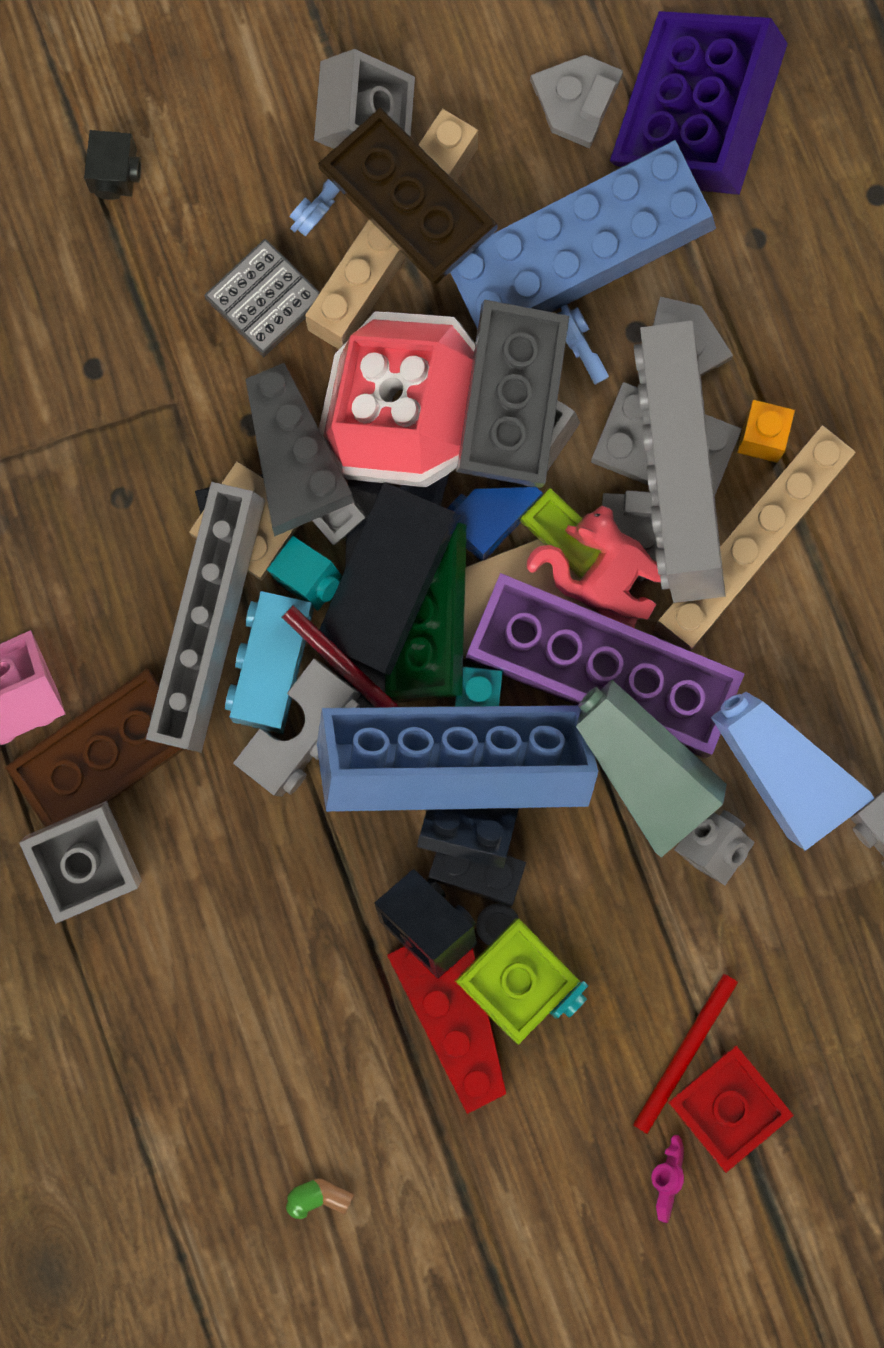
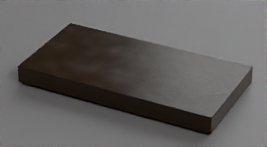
M381 107L318 163L321 172L435 286L498 229V224Z

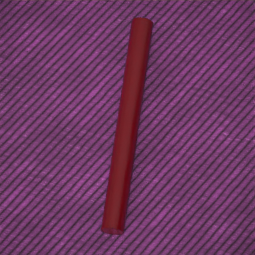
M294 605L281 616L288 625L375 708L399 707Z

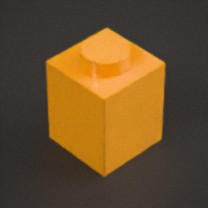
M753 400L746 413L737 453L778 463L786 449L795 410Z

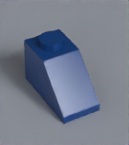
M537 487L474 489L468 497L460 494L447 509L461 515L458 522L467 525L466 548L480 561H483L521 523L520 518L542 497V492Z

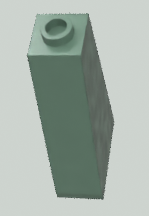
M613 680L601 690L594 687L580 701L578 707L581 711L576 724L578 731L653 850L660 857H663L723 805L727 784Z

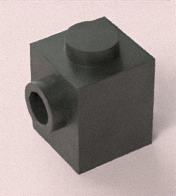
M89 131L84 179L90 193H94L95 196L107 200H116L120 196H132L133 182L139 183L141 178V157H136L137 148L132 133Z

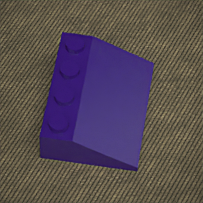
M659 11L610 162L613 165L624 167L676 140L700 191L740 195L788 44L772 18Z

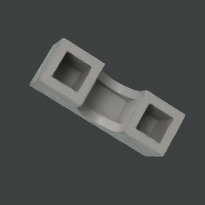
M315 659L311 661L287 693L301 705L305 714V724L300 734L291 740L282 741L270 731L259 729L233 763L274 796L283 797L286 792L290 795L294 793L307 775L303 772V769L313 757L316 760L319 759L317 738L322 708L360 707L356 701L361 694L326 665Z

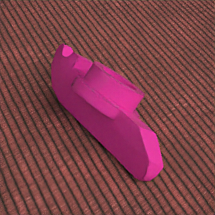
M679 1135L672 1136L671 1144L665 1150L667 1155L666 1162L657 1165L651 1176L652 1184L659 1192L656 1204L658 1220L664 1223L669 1222L675 1194L681 1190L684 1183V1174L681 1169L684 1146Z

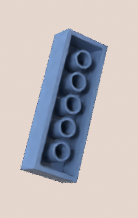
M675 140L493 233L450 273L478 329L481 304L484 299L553 312L561 308V306L569 304L715 230L716 226L713 215Z
M578 706L322 708L317 751L326 812L589 807L598 775V768L594 754L576 727L581 711Z

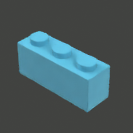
M263 591L260 592L258 602L251 601L246 617V626L251 627L248 644H240L235 668L241 669L238 684L230 685L225 702V710L231 711L230 718L233 723L284 734L292 698L287 693L297 681L306 641L281 616L294 605L311 621L314 611L311 602Z

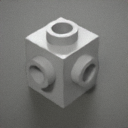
M723 810L720 815L716 813L710 815L682 839L674 850L693 867L725 886L738 866L745 861L749 850L755 842L742 831L745 823L730 812Z

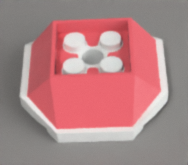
M375 311L334 355L319 431L342 475L347 480L428 487L457 468L475 343L455 317ZM403 389L400 398L392 402L394 394Z

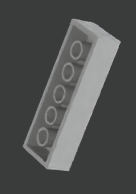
M693 320L640 327L642 344L634 345V353L640 381L638 391L644 419L642 429L649 464L647 466V476L653 502L651 514L653 530L656 533L658 547L655 549L662 590L670 589L673 603L726 597L700 366Z

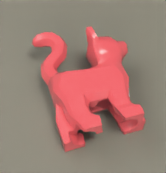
M601 505L594 512L585 515L577 526L568 525L565 529L567 534L577 539L581 544L600 550L597 559L580 581L571 578L569 560L562 550L552 545L539 546L528 557L527 569L529 572L534 573L543 563H550L553 566L555 586L565 596L575 598L593 608L597 613L635 628L638 619L648 620L656 607V604L646 597L636 599L629 590L638 576L661 583L657 562L650 557L639 541L620 532L614 521L613 511L606 506Z

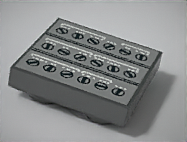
M264 239L215 284L204 297L264 358L306 319V313L320 292L273 245Z

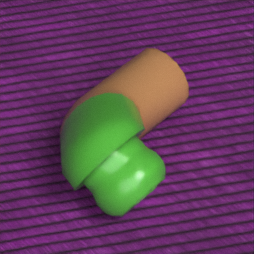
M313 1179L294 1187L288 1194L286 1210L291 1217L304 1219L309 1211L325 1205L345 1215L354 1194L323 1179Z

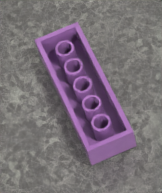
M502 573L498 577L465 658L490 670L503 671L502 675L577 706L591 689L597 687L601 690L613 680L693 754L703 758L713 754L721 734L711 717L721 710V705L727 699L737 694L744 677L742 672Z

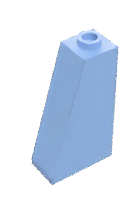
M744 692L743 694L730 697L721 705V710L711 717L786 837L806 851L875 799L867 788L766 703L750 693Z

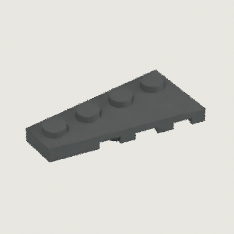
M285 363L246 378L274 537L354 503L352 492Z

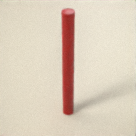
M724 973L634 1121L633 1126L647 1135L736 988L738 982Z

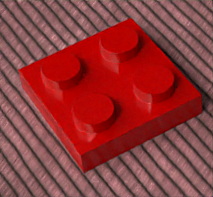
M734 1045L667 1102L725 1173L794 1116L737 1045Z

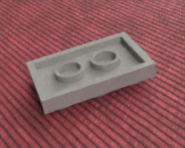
M625 382L622 383L592 456L591 463L649 485L647 466L649 464L642 429L644 419L637 387ZM705 414L715 497L741 428Z

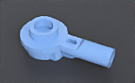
M327 179L323 184L322 192L312 203L305 197L290 214L289 217L295 221L290 229L294 233L298 230L306 237L328 212L331 205L335 202L333 198L340 190Z
M567 304L561 306L562 311L557 314L569 316L566 336L568 346L573 350L576 358H581L594 385L607 379L609 375L598 354L592 353L583 335L584 332L590 329L578 307L570 310Z

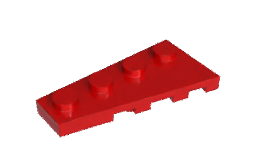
M405 946L388 954L387 957L466 1113L469 1114L506 1095L489 1016L455 982L475 960L473 949L439 979Z

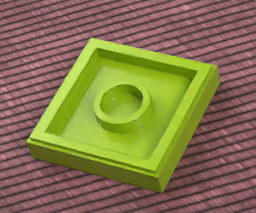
M516 918L455 982L519 1045L580 980L519 918Z

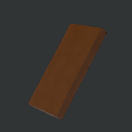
M149 669L134 677L4 767L45 827L102 802H110L185 750L146 740L160 686Z

